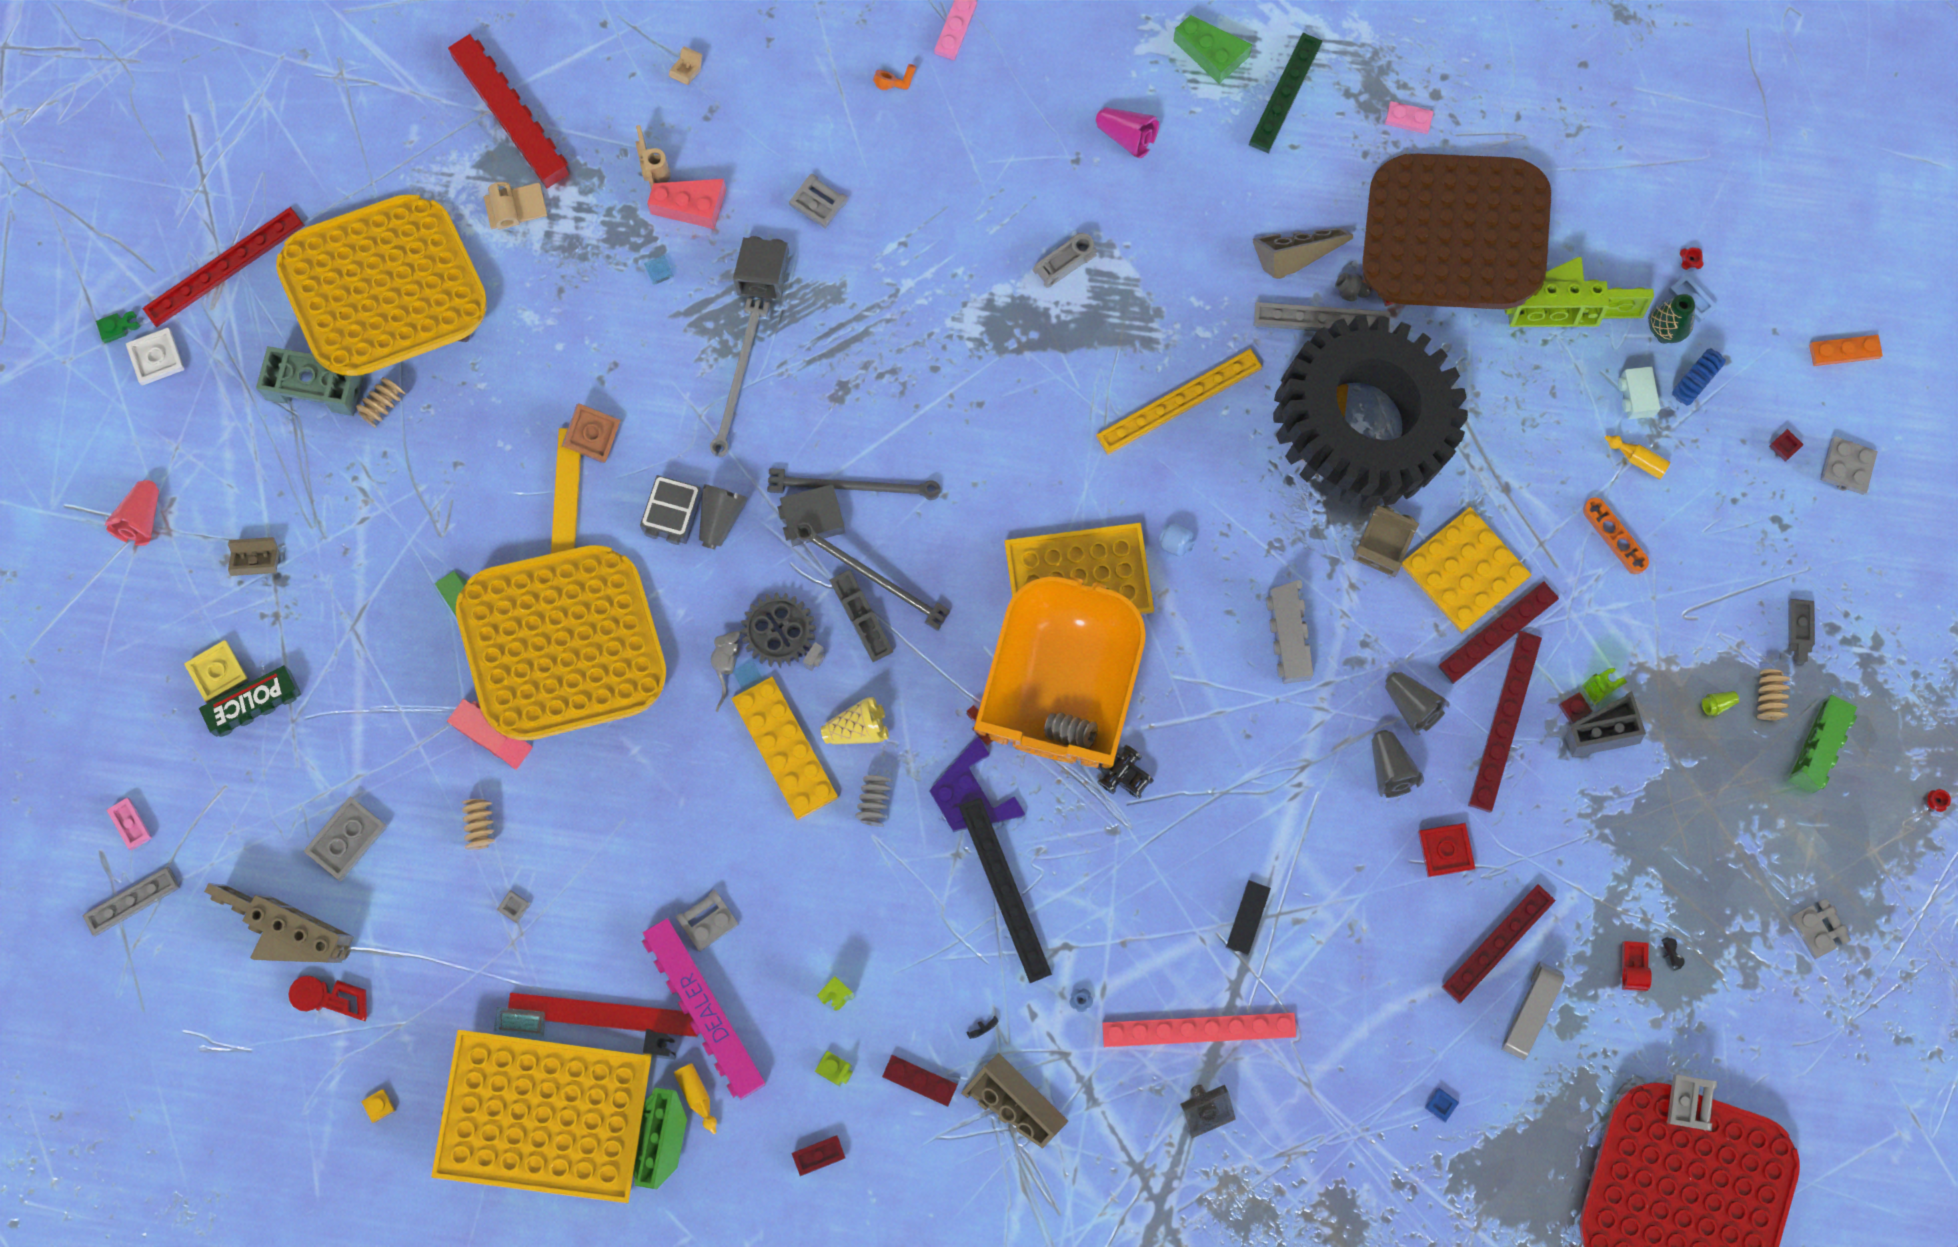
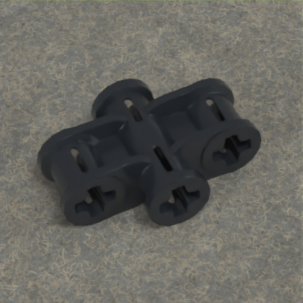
M1125 745L1122 754L1116 752L1111 768H1104L1099 763L1096 769L1104 773L1105 776L1102 779H1098L1097 783L1111 794H1114L1116 792L1115 788L1120 785L1130 795L1140 799L1142 797L1141 793L1154 780L1145 771L1134 765L1137 760H1141L1142 756L1132 747Z

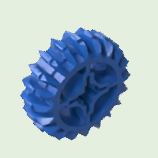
M1712 348L1707 349L1673 389L1672 395L1680 403L1686 406L1691 405L1724 366L1726 359L1718 351H1714Z

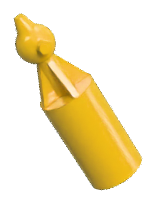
M1606 435L1604 437L1611 449L1619 448L1627 457L1628 462L1659 480L1663 477L1671 463L1640 444L1623 443L1620 436Z
M693 1063L688 1064L673 1074L689 1107L703 1118V1127L712 1134H716L717 1120L714 1116L710 1115V1097Z

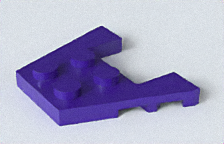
M979 737L969 745L929 790L953 832L967 829L959 806L980 797L991 823H999L1025 816L1015 796L993 808L969 769L989 757V753Z

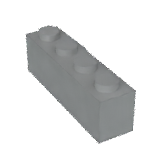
M1296 580L1273 588L1269 593V597H1266L1267 610H1271L1272 619L1269 620L1271 633H1275L1276 641H1273L1274 654L1279 656L1280 664H1277V674L1279 678L1282 677L1283 684L1311 681L1313 677L1310 645L1305 644V640L1308 639L1307 623L1305 621L1302 622L1301 618L1304 617L1305 604L1304 600L1299 599L1298 594L1300 588H1302V580Z

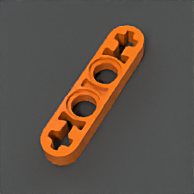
M1600 498L1589 499L1583 507L1585 517L1630 573H1643L1649 565L1647 555ZM1597 505L1599 507L1597 512L1590 511V508L1592 506L1594 507ZM1603 514H1605L1606 516L1603 517L1600 522H1598L1597 519ZM1606 521L1613 523L1615 530L1613 532H1606L1603 529V523ZM1620 539L1626 540L1629 544L1628 550H1620L1617 546V541ZM1632 550H1634L1632 556L1630 555L1627 558L1626 555H1628ZM1640 559L1642 563L1640 566L1635 567L1633 562Z

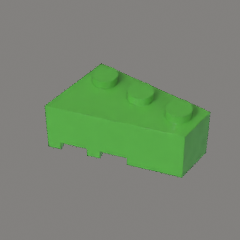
M1192 15L1175 28L1173 41L1218 84L1250 57L1253 45Z

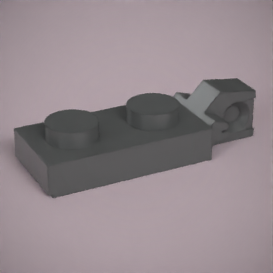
M1790 599L1788 601L1790 651H1794V664L1804 665L1805 662H1808V652L1811 653L1815 645L1814 601Z

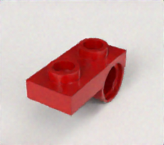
M1622 942V990L1646 992L1650 989L1652 973L1648 967L1649 943Z

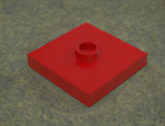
M1466 823L1418 831L1428 878L1476 869Z

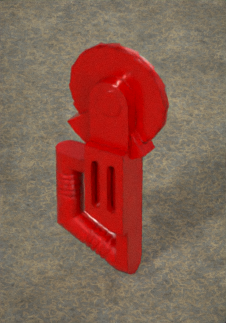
M307 975L299 977L290 986L288 993L289 1001L299 1011L307 1012L314 1009L320 1011L324 1007L366 1022V989L337 980L330 994L326 982L323 981L321 983L317 978ZM340 991L357 997V1014L351 1012L350 1000L338 997Z

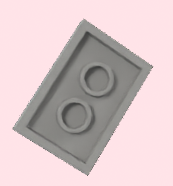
M350 796L303 852L337 880L342 881L388 826Z

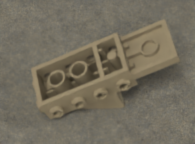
M208 883L204 891L212 895L210 898L212 901L222 905L224 903L232 905L231 910L245 915L242 921L249 924V930L258 934L262 933L250 957L253 960L342 963L351 952V947L349 946L354 936L272 896L255 895L252 898L227 885Z

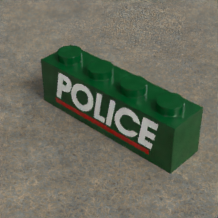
M283 665L199 707V710L209 732L216 737H223L233 731L232 729L240 725L246 726L252 723L254 718L260 715H268L274 712L275 708L281 704L287 705L297 699L296 697L301 695V692L291 671Z

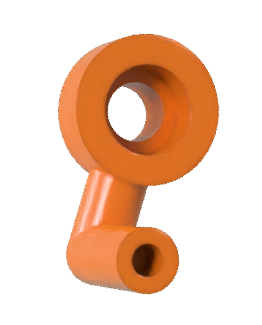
M908 64L903 80L896 78L888 71L876 70L873 82L881 90H888L893 87L907 90L910 87L916 66Z

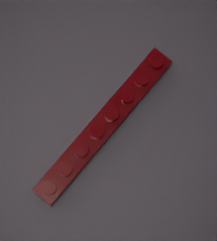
M1519 631L1517 634L1468 803L1470 807L1489 813L1493 810L1542 637Z

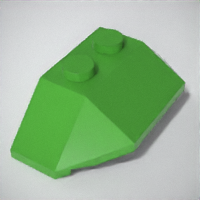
M654 1088L652 1095L644 1102L633 1171L635 1186L657 1190L678 1168L687 1117L677 1091Z

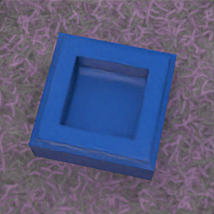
M1438 1088L1425 1106V1109L1445 1123L1459 1102Z

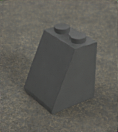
M757 236L743 237L733 276L738 296L782 301L789 256L787 242L781 239L763 240Z

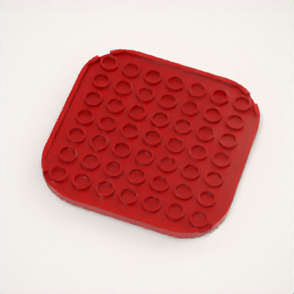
M1650 1082L1637 1085L1618 1099L1609 1116L1580 1216V1235L1584 1247L1780 1246L1800 1171L1797 1148L1794 1147L1789 1137L1790 1135L1781 1125L1767 1117L1714 1099L1712 1101L1710 1123H1712L1711 1131L1668 1124L1667 1119L1672 1085ZM1698 1094L1695 1121H1700L1703 1095Z

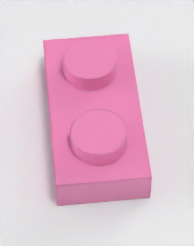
M1391 101L1385 125L1428 134L1434 111Z
M125 798L107 809L109 816L129 850L132 851L152 839L131 799Z

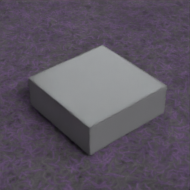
M510 890L497 910L515 923H518L531 904Z

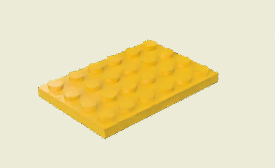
M1141 523L1004 540L1012 597L1024 585L1039 578L1061 577L1070 579V577L1082 579L1085 586L1092 587L1093 583H1100L1105 585L1106 589L1122 594L1136 606L1141 615L1154 613Z

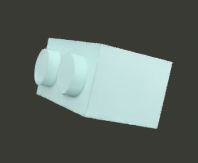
M1653 368L1626 369L1618 379V387L1620 391H1623L1622 408L1625 413L1627 412L1628 420L1655 417L1660 411V404Z

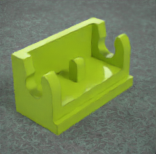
M836 976L816 995L824 1005L831 999L833 1001L831 1006L834 1007V1011L840 1010L849 999L853 1000L855 997L853 992Z

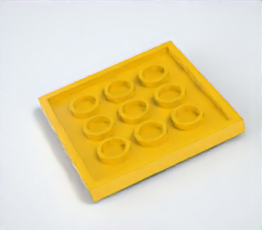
M1471 507L1406 558L1401 565L1461 634L1532 575Z

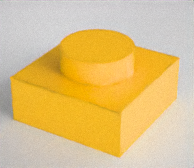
M385 1089L361 1101L372 1123L396 1111Z

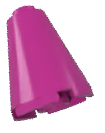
M1108 107L1100 110L1096 116L1097 127L1137 158H1143L1150 150L1147 149L1149 143L1154 144L1159 130V121L1155 120L1157 119L1156 116Z

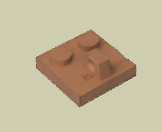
M578 403L576 404L562 447L605 463L621 420Z

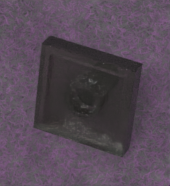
M1196 1085L1190 1090L1193 1098L1180 1104L1191 1138L1236 1120L1230 1095L1225 1085L1208 1092L1205 1091L1202 1085Z

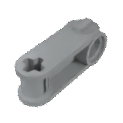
M1085 233L1076 234L1064 245L1039 261L1032 271L1035 274L1038 273L1044 281L1043 285L1046 288L1053 286L1078 267L1097 256V249L1094 247L1092 237ZM1080 245H1085L1088 247V249L1085 251H1081L1077 247Z

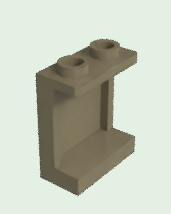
M1377 505L1353 560L1395 578L1419 523L1415 522V519L1409 515H1399L1388 506Z

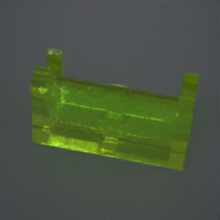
M1609 668L1599 675L1597 673L1594 674L1582 685L1594 705L1613 695L1627 683L1624 677L1617 679L1615 682L1609 680L1608 676L1616 670L1615 668Z

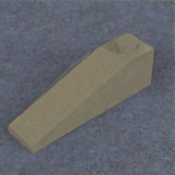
M1344 228L1315 230L1314 235L1293 232L1292 237L1282 238L1281 234H1271L1253 238V244L1263 270L1273 278L1281 279L1288 274L1299 271L1352 240L1353 234Z

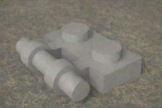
M1827 898L1818 902L1823 910L1817 913L1812 905L1790 916L1814 959L1838 948L1833 940L1836 937H1839L1843 945L1851 941L1847 933L1849 931L1846 925H1842L1836 915L1838 911L1834 905L1831 906ZM1826 917L1834 929L1828 932L1822 921Z

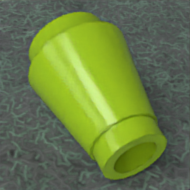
M1735 691L1707 694L1702 699V708L1708 716H1717L1738 704L1739 696Z

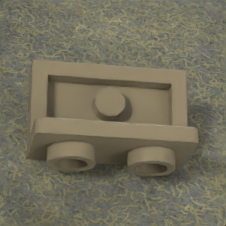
M264 537L228 541L231 552L228 567L230 576L277 573L280 552L275 538Z

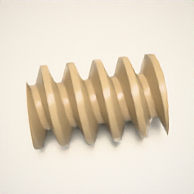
M384 377L380 379L383 386L379 384L374 386L377 393L373 391L368 393L371 400L364 397L362 401L365 406L360 404L356 406L358 414L374 428L377 427L374 420L382 422L380 413L389 414L386 406L394 408L393 399L400 402L401 399L398 393L406 395L394 382Z
M1761 670L1759 674L1763 678L1759 680V684L1763 687H1760L1758 690L1762 696L1758 698V703L1761 705L1757 707L1758 712L1761 714L1757 718L1762 720H1780L1781 718L1788 717V713L1782 712L1781 709L1789 708L1788 704L1782 703V700L1789 699V695L1783 694L1782 691L1790 689L1789 686L1783 684V682L1790 681V677L1784 676L1780 670Z
M484 799L462 801L463 804L467 805L462 808V812L469 814L463 817V822L468 823V825L464 826V831L470 833L464 836V840L471 842L465 845V849L479 850L488 848V844L495 842V839L488 838V835L494 833V830L487 828L488 825L493 823V820L486 819V816L493 814V811L486 810V807L492 805V802Z

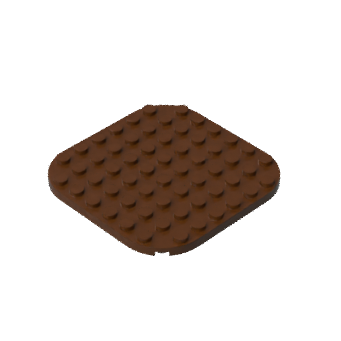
M1415 153L1403 154L1387 161L1376 171L1370 185L1362 264L1363 276L1369 288L1372 287L1382 299L1404 305L1510 309L1525 304L1527 299L1539 293L1546 278L1551 208V186L1546 175L1532 163L1513 157Z

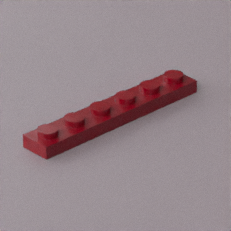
M1545 581L1542 582L1438 666L1439 669L1454 684L1557 602L1559 597Z
M1537 884L1441 988L1460 1004L1556 900Z

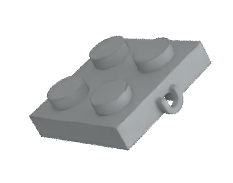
M1835 436L1831 439L1820 480L1838 486L1839 490H1850L1864 495L1868 491L1878 451Z

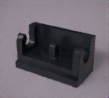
M646 1029L643 1054L654 1058L675 1060L676 1053L665 1048L667 1047L665 1042L675 1043V1040L667 1034Z

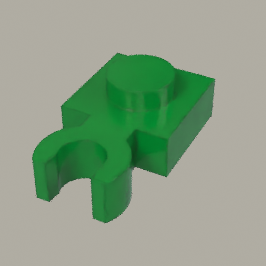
M134 311L125 313L123 318L116 313L96 320L102 341L108 343L125 337V330L139 329L140 325L137 321L130 323L132 318L137 317Z

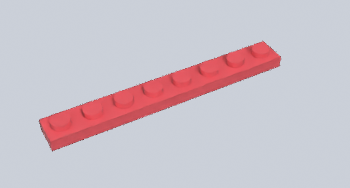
M1295 1013L1102 1023L1104 1048L1296 1037Z

